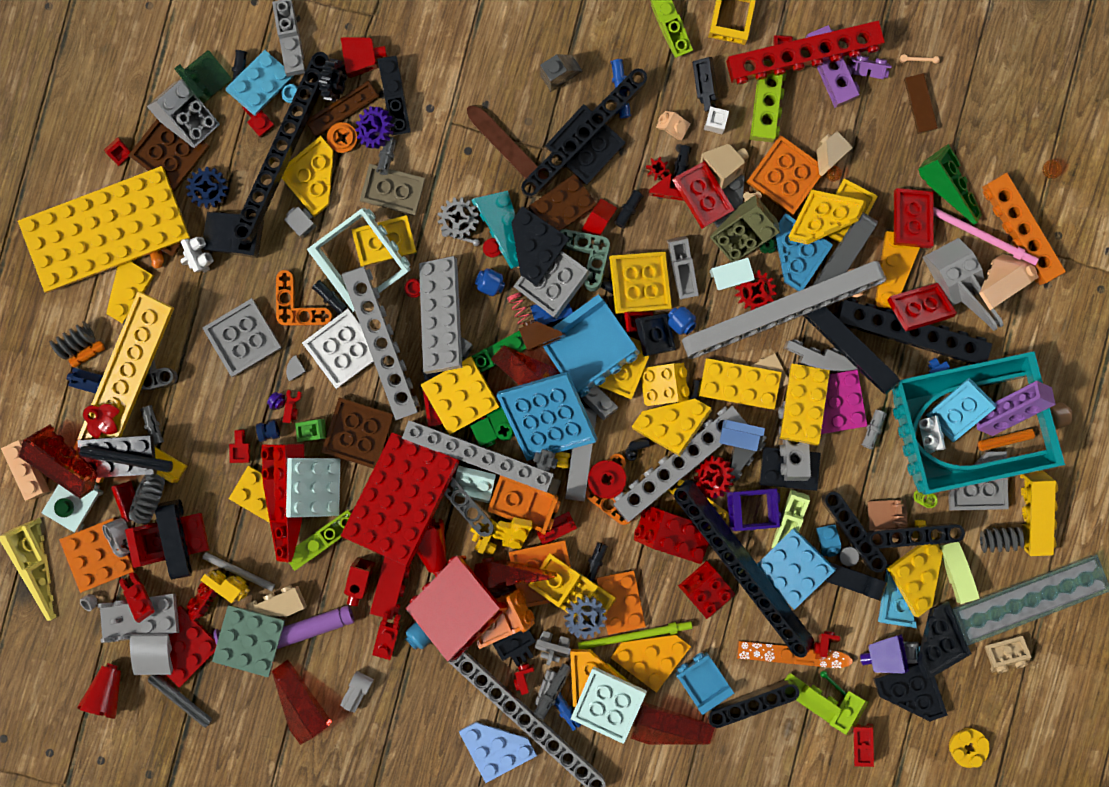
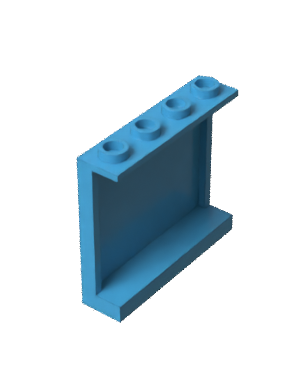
M599 294L552 327L565 333L566 337L543 346L559 372L569 373L579 397L586 396L592 387L603 384L606 381V377L618 373L623 365L632 363L638 358L637 355L640 354L629 335Z

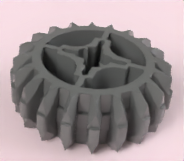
M158 474L144 475L130 507V520L144 525L150 522L164 489L165 480Z

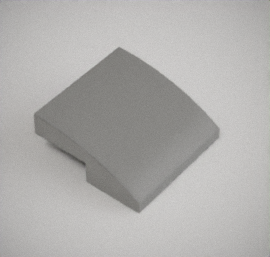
M169 634L130 635V656L134 675L172 674L173 666L170 657L172 646Z

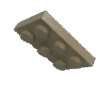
M369 164L360 202L416 216L425 178L392 169L388 170L387 175H380L376 172L378 166Z

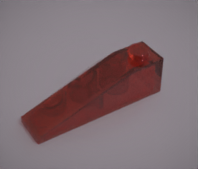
M505 345L491 358L518 385L561 374L557 368Z
M493 557L482 558V562L475 564L474 574L486 588H495V586L503 585L504 582L509 586L521 583L523 580L524 583H530L557 577L556 572L502 559L494 560Z
M642 702L630 739L648 745L710 744L715 728L709 723Z

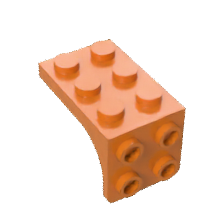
M500 475L487 511L509 520H513L514 517L531 520L532 528L545 535L546 531L550 532L554 519H551L553 512L557 513L561 501H558V496L555 494L541 491Z
M519 589L496 598L497 602H504L508 608L476 640L479 649L519 631L524 633L535 624L534 614L531 610H528L525 604L526 598Z

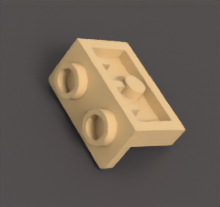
M1023 636L985 646L991 663L990 670L992 673H1004L1009 668L1015 666L1017 669L1023 668L1028 665L1027 663L1031 659Z

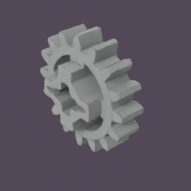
M455 197L453 198V203L447 200V206H441L443 213H438V216L442 218L438 220V224H443L440 228L441 231L447 230L446 236L453 234V239H456L457 235L464 239V234L470 237L469 231H476L474 224H479V221L475 219L479 216L478 213H474L476 207H470L471 201L469 200L464 203L462 197L459 202H457ZM456 207L454 211L448 212L451 208ZM464 208L470 212L471 217L465 215ZM460 214L463 220H459V223H456L454 217ZM446 220L452 222V229L448 227ZM464 225H469L467 228L460 231L461 227H463Z

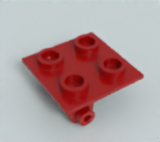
M203 582L200 583L195 598L192 597L187 604V611L192 623L196 618L200 619L205 615L208 607H210V603L207 600L213 602L218 594Z

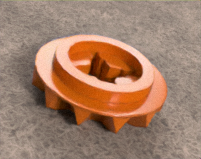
M336 123L327 133L328 145L335 152L345 153L352 151L354 146L357 145V133L348 123ZM337 132H339L343 136L347 135V137L345 138L347 140V144H345V142L343 143L342 141L338 142L340 138Z

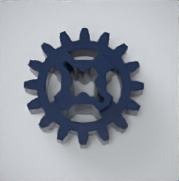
M206 167L205 171L198 168L199 173L192 172L193 179H187L191 183L186 186L191 191L187 193V196L193 197L191 202L197 203V206L200 208L203 205L206 209H209L210 205L217 208L216 203L223 204L221 198L228 197L224 193V191L229 190L227 186H224L228 181L222 179L224 175L221 172L217 174L218 170L215 168L212 171L209 167ZM212 176L218 180L219 184L213 183ZM208 185H210L211 188H209V189H207V191H205L204 188H206V187H208ZM196 192L202 194L203 200L197 196Z

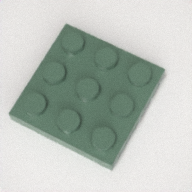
M229 604L212 662L269 677L285 620Z

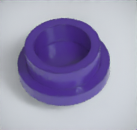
M278 392L273 393L267 401L271 410L281 409L285 404V395Z

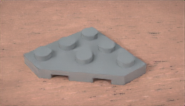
M1007 451L985 452L973 465L1007 459ZM1008 477L949 490V510L1009 509Z

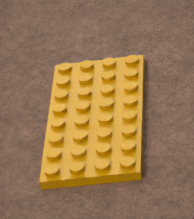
M162 166L18 220L45 293L175 245L184 239H190L168 177Z

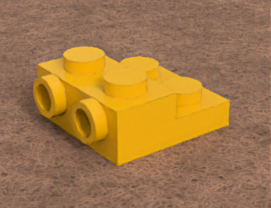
M218 570L204 574L200 580L230 603L244 599L250 592L249 586L246 585V581L243 578L231 576L225 579L226 576Z

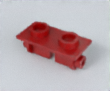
M568 511L554 518L550 532L546 531L545 535L538 530L536 532L543 545L577 529Z

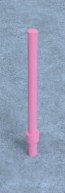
M933 207L934 216L1013 254V257L1018 260L1023 259L1033 265L1037 264L1039 259L1026 253L1025 249L1021 247L1016 248Z

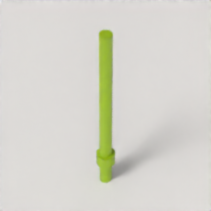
M691 621L679 624L673 622L668 623V626L578 642L579 649H587L668 633L670 635L678 634V631L692 629Z

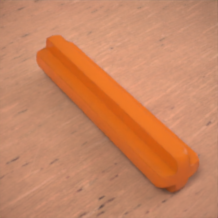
M1026 429L978 441V448L980 451H985L1034 439L1035 433L1033 429Z

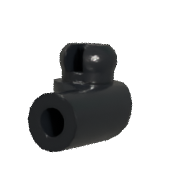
M648 438L634 440L629 443L625 450V456L628 460H635L640 449L650 447Z

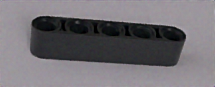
M834 491L825 492L822 496L824 507L853 548L857 550L865 565L875 572L884 571L887 567V561L878 548L869 545L868 551L863 552L861 550L862 544L866 542L867 532L842 496ZM830 495L836 497V502L833 505L828 503ZM845 510L847 513V518L844 521H841L839 519V513ZM856 526L858 534L852 537L850 529ZM875 558L880 559V565L877 568H874L872 565Z
M952 523L873 529L867 532L865 539L867 544L874 548L953 543L963 540L965 530L962 526ZM956 528L957 535L952 538L950 535L951 529ZM936 529L938 536L932 539L931 532ZM914 531H917L919 537L917 540L913 541L911 538V534ZM898 532L899 540L893 542L892 535ZM875 534L880 535V541L877 544H874L872 541Z
M785 680L719 704L709 710V723L714 728H721L795 701L799 697L798 686L793 680ZM793 687L795 691L792 694H786L785 689ZM771 693L777 695L774 701H769L766 697ZM751 700L758 701V705L754 708L748 706V703ZM732 707H738L740 708V712L738 714H732L730 712V709ZM719 713L722 715V718L719 721H715L712 719V716Z

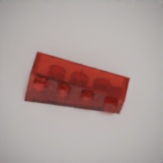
M51 424L24 439L19 458L79 499L93 491L98 473L84 458H79L76 455V450L72 446H67L64 442L65 439L60 434L57 435L54 432V427Z

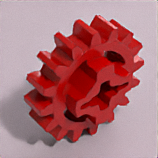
M757 270L756 274L753 273L754 278L758 279L755 283L746 282L734 287L735 290H738V293L734 296L740 297L738 304L743 302V309L749 306L751 311L756 307L759 308L768 304L767 302H774L771 296L776 295V292L772 291L776 285H771L770 283L773 278H766L768 273L760 275V270ZM764 284L767 286L768 293L764 290ZM756 286H758L757 291L759 292V294L757 293L751 298V296L753 295V290L751 288H755ZM743 289L747 293V298L743 295ZM755 299L763 300L761 303H752Z
M711 456V459L705 458V463H699L701 468L695 469L698 473V476H694V479L698 480L696 485L701 487L700 490L705 497L715 499L718 496L724 497V492H730L728 486L734 485L730 482L731 479L735 478L734 475H731L734 469L728 467L730 462L724 461V458H717L715 456Z

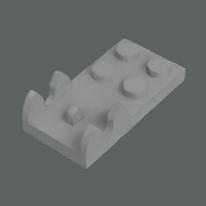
M176 594L149 597L155 612L140 623L135 621L127 600L98 604L102 627L101 643L130 640L131 634L179 633Z

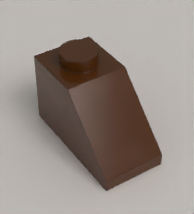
M534 320L523 323V327L519 328L528 351H534L566 337L565 333L540 322H534Z

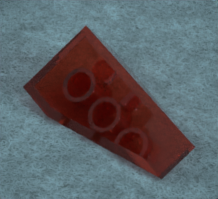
M288 659L272 670L288 728L301 745L326 729L332 721Z

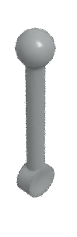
M447 230L442 231L444 237H448L446 236ZM457 235V239L473 243L474 246L480 244L479 239L473 240L466 237L461 239L460 235Z

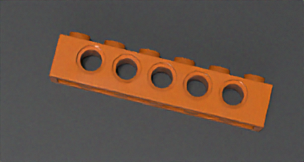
M1008 173L983 186V195L988 201L990 200L993 205L994 214L1000 217L1003 222V229L1012 237L1013 246L1016 248L1021 247L1026 250V253L1038 259L1041 258L1044 261L1045 265L1043 268L1039 266L1038 262L1036 265H1033L1039 276L1034 281L1042 285L1065 273L1064 267ZM999 193L1005 195V202L1000 200ZM1010 209L1015 212V218L1010 217ZM1019 226L1024 227V235L1019 232ZM1029 242H1032L1034 244V251H1031L1029 249Z

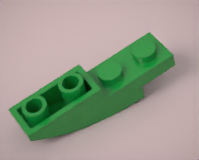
M517 331L494 345L472 355V358L482 374L524 351L526 346L520 331Z

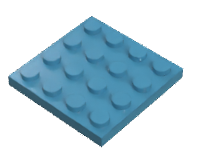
M568 372L498 391L497 398L527 461L534 459L535 453H541L542 449L558 453L595 443L598 439Z

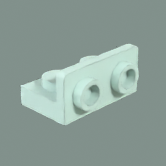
M458 465L455 480L473 500L489 503L496 474ZM456 487L455 489H453L452 493L456 490H459V488ZM462 493L456 494V496L465 497Z

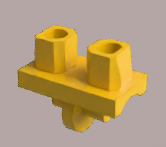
M489 518V519L491 520V522L493 523V525H494V530H495V527L497 526V522H496L495 520ZM479 523L482 526L480 531L488 533L490 525L486 524L484 526V524ZM471 527L470 531L474 533L472 541L477 542L474 549L481 554L484 552L493 554L497 545L489 541L492 534L488 537H483Z

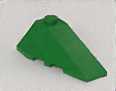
M947 144L921 164L918 169L919 174L935 192L971 223L976 224L982 216L981 210L974 194L968 192V181L966 176H961L958 169L961 164L950 145Z

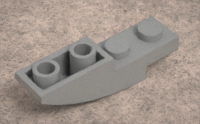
M292 0L273 1L285 74L287 77L305 73L304 55Z
M795 339L787 341L783 348L801 356L798 364L834 372L857 369L835 348L826 349L821 355L820 350L810 347V349L803 347L804 343Z

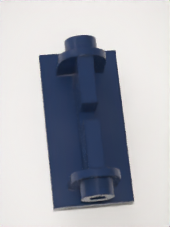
M73 367L72 373H68L66 379L69 380L68 386L96 394L103 376Z

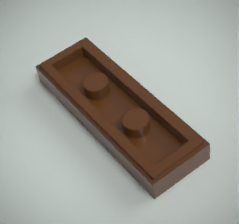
M924 73L906 77L904 81L917 133L920 134L938 129Z

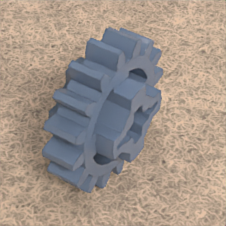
M584 595L583 600L577 597L576 603L571 601L572 607H566L565 610L568 614L564 615V618L568 620L565 622V626L567 628L570 627L568 631L571 634L575 632L574 635L577 638L582 635L584 639L587 638V635L594 638L595 631L600 634L599 627H605L602 620H607V617L603 615L606 610L601 607L602 603L600 601L596 602L594 597H591L589 600L586 595ZM581 613L586 615L590 621L585 620Z

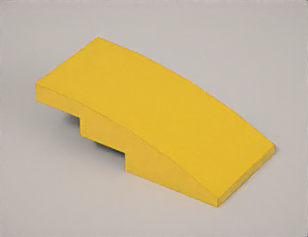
M550 553L528 585L564 611H566V607H572L571 601L576 603L577 597L583 600L584 595H586L589 600L591 597H594L596 602L600 601L602 603L601 607L606 610L603 615H606L617 599ZM581 613L583 618L589 622L588 617Z

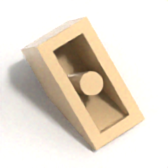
M838 131L832 136L827 134L820 141L822 145L817 149L819 174L821 176L853 148Z

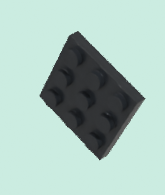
M583 104L545 145V148L552 153L592 111ZM598 116L592 119L595 124L603 122ZM606 125L566 167L583 183L588 185L626 142ZM587 130L579 132V136L582 138H587L590 135ZM570 143L566 145L565 149L568 152H573L576 146ZM556 157L559 161L563 162L560 157Z

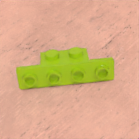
M791 673L784 679V681L793 680L797 684L799 697L796 701L828 723L832 721L834 715H838L841 711V708L837 705L839 702L831 696L827 698L821 694L822 690L815 685L810 687ZM793 687L785 689L786 694H792L795 691Z

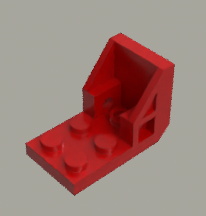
M202 512L181 517L188 553L194 554L210 550ZM157 522L125 529L133 568L165 561Z

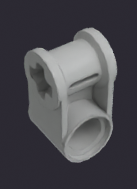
M123 518L116 519L102 526L104 536L108 540L113 553L118 557H125L130 553L125 533L128 525Z

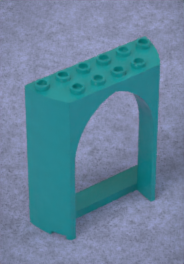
M1034 351L902 379L892 389L895 406L893 414L899 422V437L903 438L904 441L902 448L904 456L908 457L909 461L907 465L908 473L910 476L912 475L919 493L927 495L1065 465L1050 408L1037 414L1046 446L1044 451L978 465L959 466L936 459L926 452L916 440L917 425L928 406L940 397L950 394L968 378L978 387L1027 377L1029 384L1035 381L1043 383Z

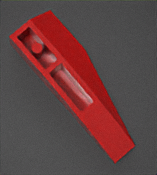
M262 444L263 488L276 560L292 562L298 542L302 517H286L287 458H304V444Z

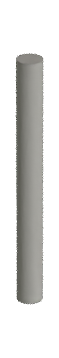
M205 552L202 558L267 590L273 591L275 584Z

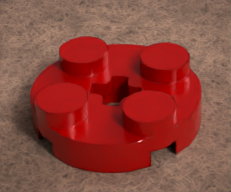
M599 461L592 466L588 473L589 488L595 495L601 498H614L625 487V471L614 461ZM604 474L612 476L611 484L602 483L601 480L604 479Z

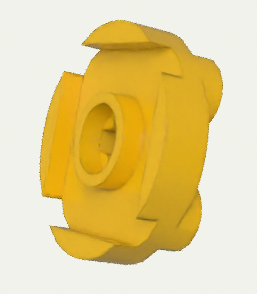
M963 728V730L957 731L952 735L949 741V751L955 762L966 768H977L988 757L989 741L978 730ZM970 743H972V747L974 748L972 751L967 753V750L964 747L965 745H969Z

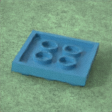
M795 528L757 563L783 599L794 610L836 570Z

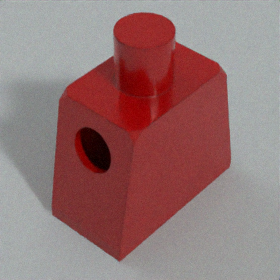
M341 38L345 70L348 78L377 69L376 59L387 57L386 47H374L372 38Z
M357 557L350 566L344 594L348 595V605L358 606L359 600L364 598L369 587L375 562Z

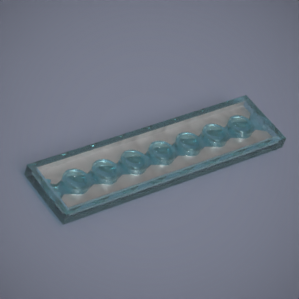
M1093 554L983 596L980 599L954 607L952 610L968 646L1109 592V584L1098 555Z

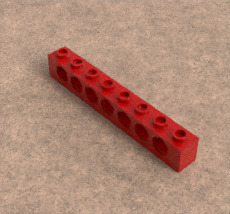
M878 20L728 56L726 63L731 83L737 82L740 85L747 83L748 79L756 78V80H761L773 73L775 76H778L790 69L799 71L807 65L812 64V67L822 65L823 61L827 60L836 62L848 55L850 58H853L865 51L874 53L879 51L885 42ZM857 37H863L866 44H860ZM840 41L845 42L846 45H847V48H846V49L841 48V47L839 46L838 42H840ZM820 46H826L828 53L821 52ZM802 50L808 51L809 54H810V57H808V58L803 57V56L801 55V51H802ZM782 55L790 56L791 62H785L782 59ZM769 59L772 62V66H765L763 60ZM751 64L754 70L747 71L744 65Z

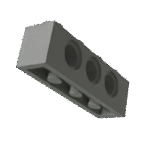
M785 401L778 409L779 419H783ZM783 439V445H780V456H783L784 463H781V475H784V481H808L811 477L809 444L798 442L797 445H793L789 440ZM796 456L799 459V463L794 464L791 462L790 457Z

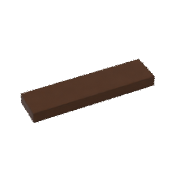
M368 80L310 117L306 124L317 138L327 132L334 124L349 118L380 98V96Z

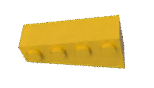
M1043 470L1021 474L1020 478H1024L1025 488H1021V496H1023L1026 506L1022 507V515L1027 523L1023 525L1024 551L1030 556L1054 555V549L1056 548L1054 530L1057 529L1055 512L1058 508L1055 493L1058 492V484L1056 480Z

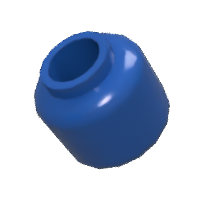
M490 268L484 271L481 270L475 281L477 289L489 296H495L498 292L501 293L505 286V283L502 282V274Z
M675 307L668 314L670 317L668 325L679 335H688L697 325L695 323L696 316L686 307L678 309Z

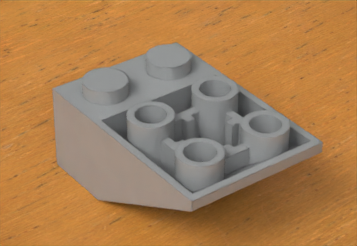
M183 79L171 84L147 106L159 122L193 148L220 125Z

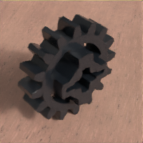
M330 58V61L327 60L326 65H323L322 72L320 73L319 90H322L321 96L324 97V100L336 102V99H340V94L343 95L347 74L342 60Z

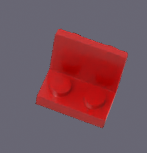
M708 561L704 562L678 585L706 619L711 617L735 596L734 591Z

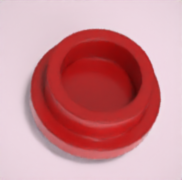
M494 238L486 240L483 244V252L490 258L497 257L501 253L499 244Z
M410 279L405 283L404 291L409 297L417 298L420 296V281L418 279Z

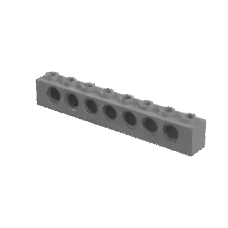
M362 266L343 273L344 283L395 420L418 413L417 407L420 404L417 396H413L411 389H413L411 379L406 378L404 371H407L404 360H400L397 354L400 353L397 342L392 340L391 335L394 334L390 323L386 324L384 319L387 316L383 305L380 306L377 300L380 298L377 287L373 288L371 280H373L371 270ZM362 282L367 285L365 293H360L357 290L358 283ZM371 301L374 304V309L372 311L365 310L363 307L364 302ZM373 319L379 320L381 327L373 329L370 326V321ZM385 338L388 342L387 346H378L377 339ZM391 356L394 359V363L387 365L384 363L383 358ZM398 374L401 377V381L393 383L390 380V376ZM405 392L408 398L400 401L397 398V394Z
M725 406L717 413L718 418L714 421L709 419L702 425L704 429L700 433L697 432L680 457L676 454H673L671 457L666 455L658 462L660 464L659 467L655 470L651 467L643 474L645 478L639 482L637 479L629 486L630 491L626 494L621 492L614 498L616 502L613 506L626 522L636 517L722 445L719 443L721 430L718 428L719 421L730 420L747 424L733 406L730 408ZM705 433H709L713 438L709 444L703 440ZM694 445L697 447L698 453L696 456L690 455L688 451L689 446ZM677 457L683 460L681 468H677L674 465V459ZM660 470L668 472L669 477L667 480L659 478ZM646 482H651L654 485L653 492L648 493L644 490ZM631 494H636L639 497L637 505H632L629 502Z
M408 420L402 439L544 492L549 491L555 475L414 421Z

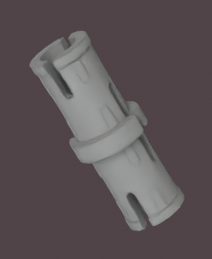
M875 410L870 425H867L866 436L861 444L863 447L874 449L878 435L882 432V424L887 413Z

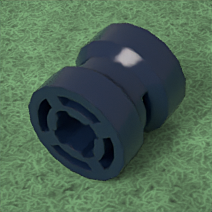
M276 420L269 421L267 424H256V432L260 442L267 441L269 438H280L279 426Z

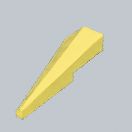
M37 518L0 535V542L47 621L56 618V614L53 611L52 601L54 599L50 592L49 584L51 580L47 554L44 553V535L41 534L40 524L42 521L40 518Z

